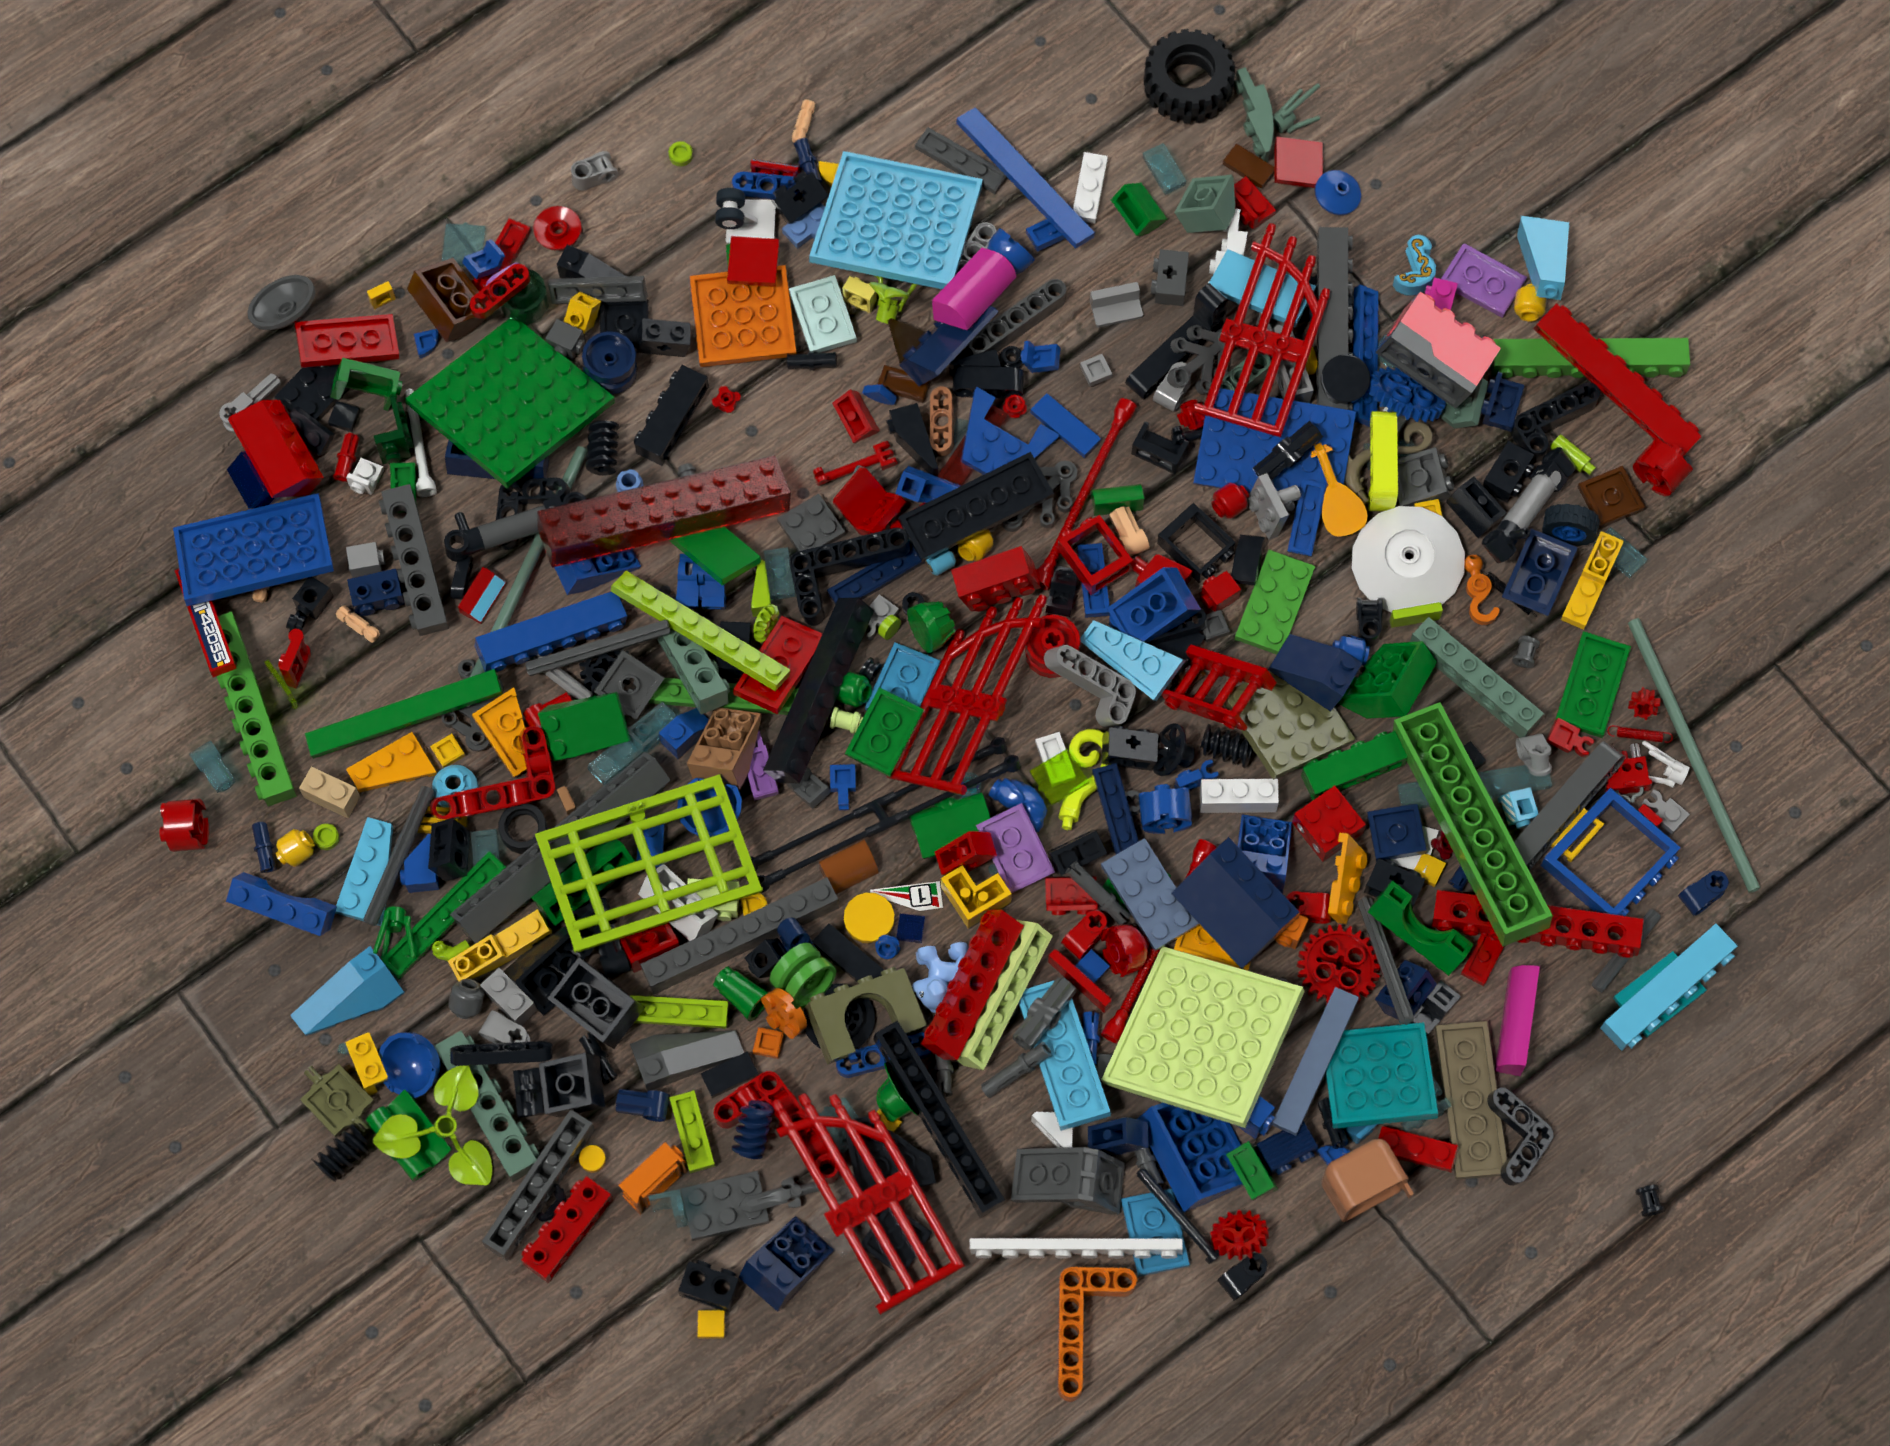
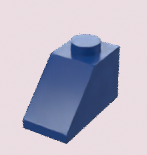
M697 708L680 714L659 732L660 742L679 759L698 742L709 719L704 714L701 715Z
M428 834L404 860V870H400L401 884L406 886L409 893L439 890V876L428 869L431 834Z

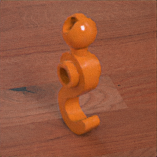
M1472 554L1465 558L1464 565L1465 570L1471 573V577L1466 584V592L1473 598L1469 606V615L1475 623L1489 625L1497 619L1500 609L1494 607L1487 615H1483L1478 611V606L1488 597L1492 583L1486 575L1480 572L1483 568L1481 557Z

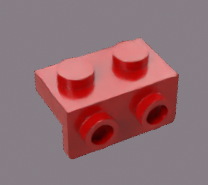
M1045 877L1046 911H1051L1052 915H1066L1067 911L1077 910V914L1085 915L1092 910H1098L1097 902L1071 877Z

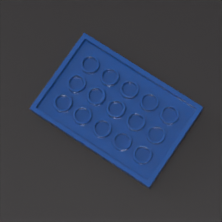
M1220 388L1213 408L1228 411L1234 390ZM1244 392L1237 415L1251 418L1259 395ZM1269 397L1261 422L1275 425L1284 399ZM1293 401L1281 438L1205 416L1193 484L1220 489L1231 482L1237 486L1242 485L1250 494L1258 478L1252 468L1272 452L1271 450L1287 436H1292L1308 421H1311L1323 435V438L1316 444H1327V446L1332 447L1333 450L1326 453L1337 482L1344 484L1356 411ZM1314 446L1307 450L1296 464L1289 469L1283 470L1271 481L1277 491L1293 485H1297L1300 490L1303 479L1327 484L1318 457L1311 458L1310 456L1311 451L1315 450Z
M319 493L173 528L186 606L334 571Z

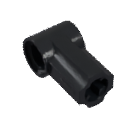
M619 939L598 946L601 955L599 958L607 978L631 971Z

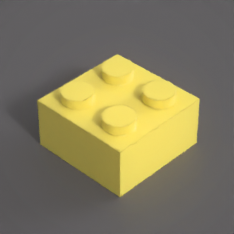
M849 276L843 286L844 302L868 313H871L877 303V293L869 285L870 283L866 284L857 277Z

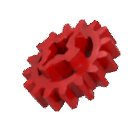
M1238 1210L1236 1215L1227 1212L1226 1219L1219 1217V1224L1214 1223L1212 1225L1211 1239L1214 1250L1219 1249L1220 1256L1227 1253L1230 1260L1234 1256H1238V1259L1242 1260L1243 1255L1253 1258L1252 1252L1261 1253V1246H1267V1239L1269 1238L1266 1221L1261 1220L1259 1214L1252 1217L1251 1211L1242 1214L1241 1210Z

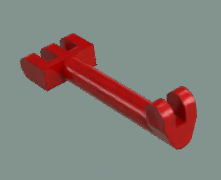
M884 441L873 446L875 454L826 473H824L822 467H818L813 470V475L817 486L854 473L860 467L867 468L879 463L881 469L885 470L897 465L898 461L896 458H891L894 456L893 450H887L891 447L889 441Z

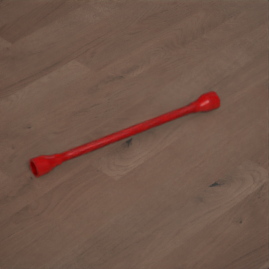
M1126 398L1119 399L1114 409L1112 427L1105 438L1103 446L1082 485L1050 554L1045 558L1043 564L1036 569L1041 586L1039 589L1048 590L1051 585L1054 568L1057 564L1056 560L1060 555L1058 540L1064 532L1072 530L1119 431L1132 418L1137 406L1131 400Z
M1203 839L1198 840L1193 850L1192 862L1189 866L1190 870L1185 879L1216 849L1214 844ZM1150 947L1146 962L1138 971L1132 986H1130L1124 998L1125 1000H1123L1122 1006L1106 1023L1101 1033V1036L1106 1040L1118 1044L1126 1026V1020L1129 1016L1128 1012H1130L1131 1006H1133L1138 992H1140L1141 986H1143L1145 978H1147L1148 972H1150L1160 949L1154 951Z

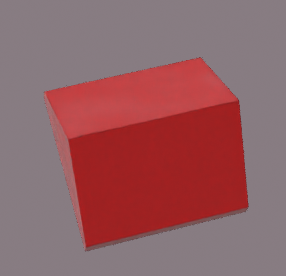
M669 923L619 939L634 973L642 970V963L679 946V942Z

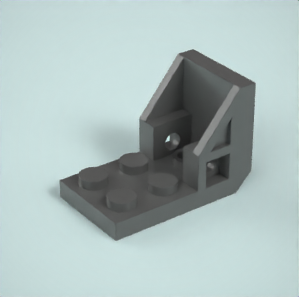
M1085 1147L1017 1149L1011 1200L1016 1203L1062 1202L1073 1208L1110 1215L1119 1214L1125 1163L1100 1150Z

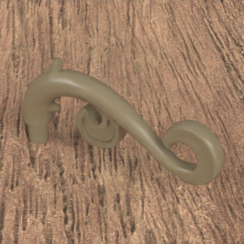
M1412 422L1407 425L1403 435L1404 442L1409 444L1410 436L1413 433L1420 434L1423 441L1417 446H1398V454H1412L1426 450L1432 442L1433 434L1431 429L1422 422ZM1370 448L1359 453L1354 459L1350 455L1348 456L1345 477L1346 486L1362 500L1364 505L1370 500L1363 492L1362 482L1364 478H1359V474L1364 464L1370 460Z

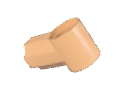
M1122 506L1110 513L1109 518L1118 535V540L1130 557L1150 549L1146 534L1143 529H1139L1129 507Z

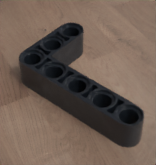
M1206 284L1195 298L1193 316L1128 376L1125 384L1143 400L1148 398L1158 388L1175 363H1185L1194 355L1185 351L1181 353L1173 352L1171 349L1172 340L1182 337L1188 342L1204 346L1208 341L1204 339L1191 341L1187 337V329L1191 326L1199 325L1202 329L1215 333L1220 330L1225 323L1228 298L1212 284Z
M892 528L794 553L789 560L799 611L805 623L810 626H816L825 617L818 577L906 556L911 550V543L904 529ZM898 539L904 540V542L899 546L893 545V543ZM873 545L880 546V548L875 552L869 551L870 547ZM849 551L856 552L853 557H845L846 553ZM832 557L830 562L821 563L823 558ZM808 563L804 569H797L799 564ZM804 586H813L810 591L802 592ZM817 608L815 614H806L809 609Z

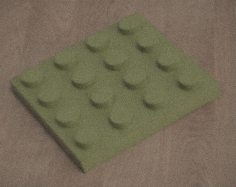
M1272 672L1270 674L1277 682L1272 691L1264 688L1257 689L1240 715L1247 725L1245 731L1241 730L1273 780L1305 766L1315 759H1320L1336 750L1344 748L1355 740L1335 707L1330 712ZM1244 683L1234 688L1224 703L1228 710H1232L1249 683Z

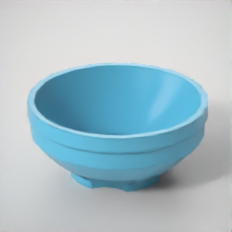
M450 765L441 769L436 774L432 783L434 798L478 787L477 778L472 771L461 765ZM449 778H459L461 780L460 786L457 789L447 788L446 782ZM446 801L438 802L441 807L449 808Z

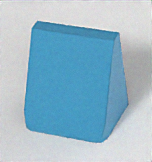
M1378 1124L1346 1127L1344 1131L1355 1144H1359L1376 1129Z

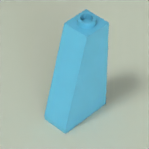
M1521 216L1517 238L1532 284L1535 286L1536 295L1542 298L1561 300L1565 285L1569 222Z

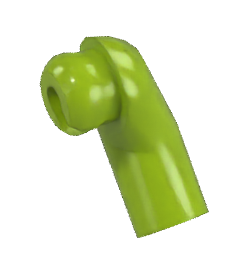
M466 940L454 947L445 945L443 941H436L432 945V951L437 959L448 961L470 946Z

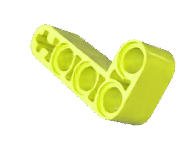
M1371 411L1369 511H1386L1396 506L1398 497L1396 412Z

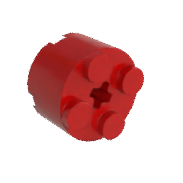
M1657 438L1650 443L1633 464V470L1642 483L1646 481L1653 485L1651 490L1662 496H1670L1693 471V468L1683 458V450L1676 444H1671L1670 446Z
M201 799L176 800L161 804L160 811L163 818V827H160L159 835L161 841L167 843L170 851L204 849L203 845L208 843L209 821L208 818H203L202 810H206V807Z

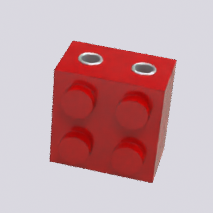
M1333 786L1294 813L1292 824L1322 862L1342 849L1343 843L1338 842L1339 833L1349 834L1355 840L1364 833L1366 826L1336 786Z

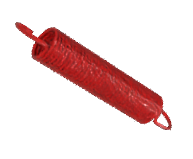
M1615 725L1610 726L1618 727L1617 737L1662 743L1663 733L1670 734L1673 739L1672 734L1667 732Z

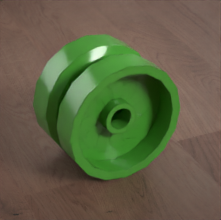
M806 942L795 946L782 956L771 972L770 982L774 988L786 991L795 999L791 1003L796 1009L799 1007L803 1009L811 1002L810 997L825 993L830 988L836 976V969L826 958L821 957L820 952L812 944Z

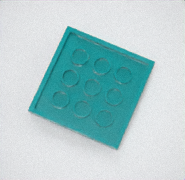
M1424 1022L1344 1031L1325 1072L1333 1129L1438 1118Z

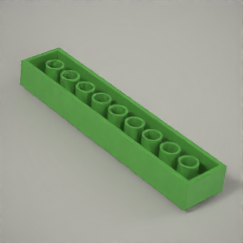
M1439 702L1395 719L1393 731H1396L1408 756L1407 763L1502 946L1550 928L1553 915L1442 704Z

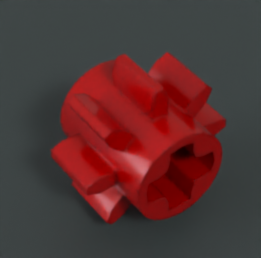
M1196 399L1183 403L1180 406L1181 413L1177 414L1180 424L1184 425V427L1188 426L1190 430L1198 429L1204 425L1205 415L1194 412L1195 404L1198 403Z
M1642 687L1637 693L1632 692V700L1629 701L1628 708L1634 709V717L1639 716L1647 720L1652 714L1657 715V707L1660 706L1661 699L1655 698V690L1650 691Z

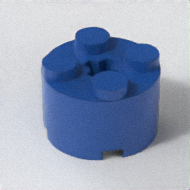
M1161 784L1154 787L1155 791L1142 792L1138 795L1141 824L1145 832L1165 834V829L1173 828L1174 833L1192 826L1188 788L1170 789V785Z

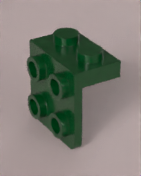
M395 395L390 396L398 430L374 435L382 464L399 463L401 460L411 458L410 449L414 448L402 401L397 402Z

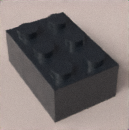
M579 957L547 998L601 1042L615 1049L645 1009L641 1003L591 964Z

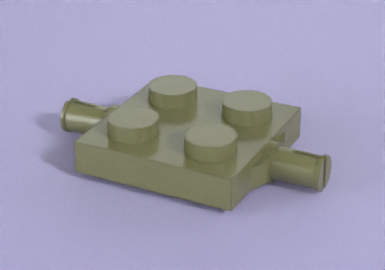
M340 1064L330 1073L323 1076L313 1066L308 1067L310 1072L306 1069L304 1074L314 1084L310 1091L300 1099L301 1102L335 1138L342 1131L346 1130L350 1124L354 1125L363 1136L367 1134L361 1125L367 1132L370 1131L371 1127L361 1117L375 1103L374 1100Z

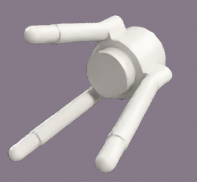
M1643 741L1642 744L1649 749L1648 753L1667 765L1663 775L1667 776V779L1649 776V779L1652 782L1666 784L1672 788L1675 783L1682 785L1689 767L1673 759L1647 741Z

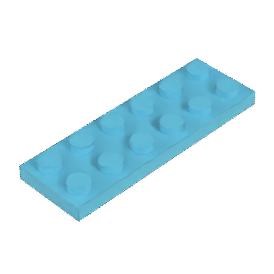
M1054 981L1025 989L1019 1001L1024 1020L1027 1017L1031 1004L1038 997L1042 998ZM1071 998L1062 1010L1061 1017L1052 1030L1047 1029L1033 1047L1035 1048L1041 1042H1044L1051 1050L1052 1056L1039 1063V1067L1060 1131L1111 1116Z

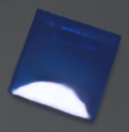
M900 913L896 936L898 941L922 943L925 916Z

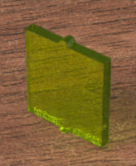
M269 659L266 660L264 663L271 677L295 710L298 708V704L292 692Z
M1068 749L1030 770V774L1038 784V790L1044 793L1051 805L1089 784V780L1081 770V764L1076 763Z

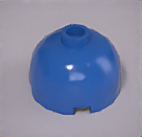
M999 228L990 239L987 249L998 252L1007 258L1012 264L1016 275L1024 272L1035 261L1034 257L1018 242L1010 238L1009 234Z

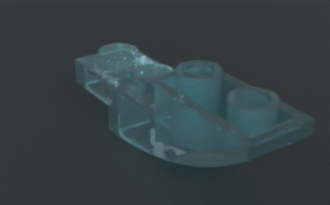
M661 702L628 728L630 741L611 746L589 763L587 769L603 785L607 784L644 752L649 753L660 742L659 732L677 715Z

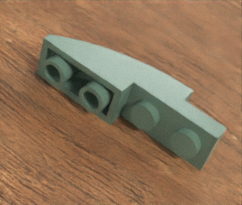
M1245 67L1237 70L1236 80L1234 81L1237 94H1241L1244 99L1243 106L1247 113L1243 126L1248 137L1251 136L1254 142L1253 149L1256 156H1260L1262 160L1268 162L1274 129L1272 107L1264 84L1255 87Z

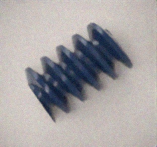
M752 1100L748 1102L749 1106H742L740 1108V1111L746 1114V1116L738 1117V1121L744 1125L737 1126L736 1131L742 1135L734 1136V1141L739 1144L733 1145L731 1149L740 1156L756 1160L763 1158L764 1144L767 1142V1134L770 1130L769 1124L772 1122L770 1115L773 1114L774 1109L768 1103Z

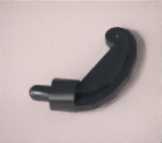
M559 1184L555 1185L554 1195L556 1200L545 1213L539 1212L537 1214L539 1221L545 1222L554 1218L556 1215L554 1211L563 1200L566 1202L565 1191Z

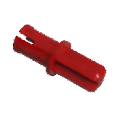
M353 433L346 434L341 451L337 453L338 462L333 477L338 481L348 482L346 477L351 471L353 462L356 461L355 452L359 441L358 435Z

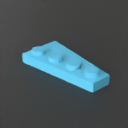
M1095 620L1092 621L1080 638V642L1155 701L1158 700L1186 661Z

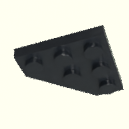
M869 1116L853 1119L874 1128V1124L870 1121ZM845 1130L854 1178L863 1192L876 1183ZM888 1130L919 1186L936 1184L931 1157ZM860 1134L885 1179L899 1171L882 1142Z

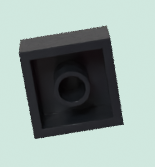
M582 1053L539 1063L546 1115L563 1117L568 1114L570 1109L576 1113L605 1108L599 1056Z

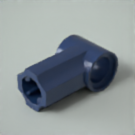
M619 1089L615 1111L616 1113L643 1116L644 1119L650 1121L664 1122L666 1121L670 1095L655 1090H649L647 1093Z

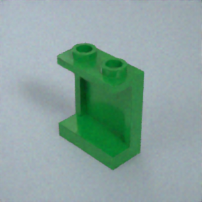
M342 358L334 376L330 398L340 400L346 387L383 396L385 398L383 410L388 411L391 405L390 396L395 395L397 401V397L401 393L403 381H399V371Z

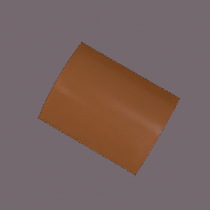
M865 840L819 862L820 871L824 878H828L835 894L879 873L876 862Z

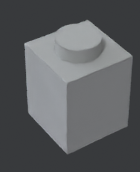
M376 542L346 547L349 570L353 578L382 572L381 565L385 564L383 550H378Z

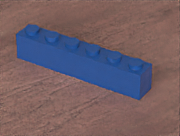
M608 592L475 637L474 647L484 671L487 672L495 669L499 672L505 669L507 665L525 663L530 657L536 655L546 656L556 648L562 646L563 648H569L574 646L577 641L583 639L593 640L599 637L600 633L606 631L616 632L626 625L627 614L619 596Z

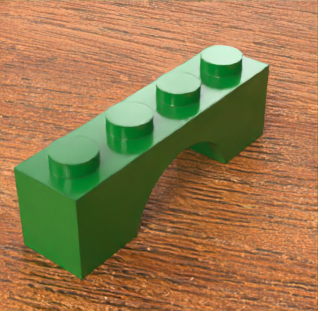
M1391 881L1376 898L1368 913L1449 976L1466 958L1474 944L1455 929L1435 931L1422 925L1412 911L1411 901L1413 896L1394 881Z

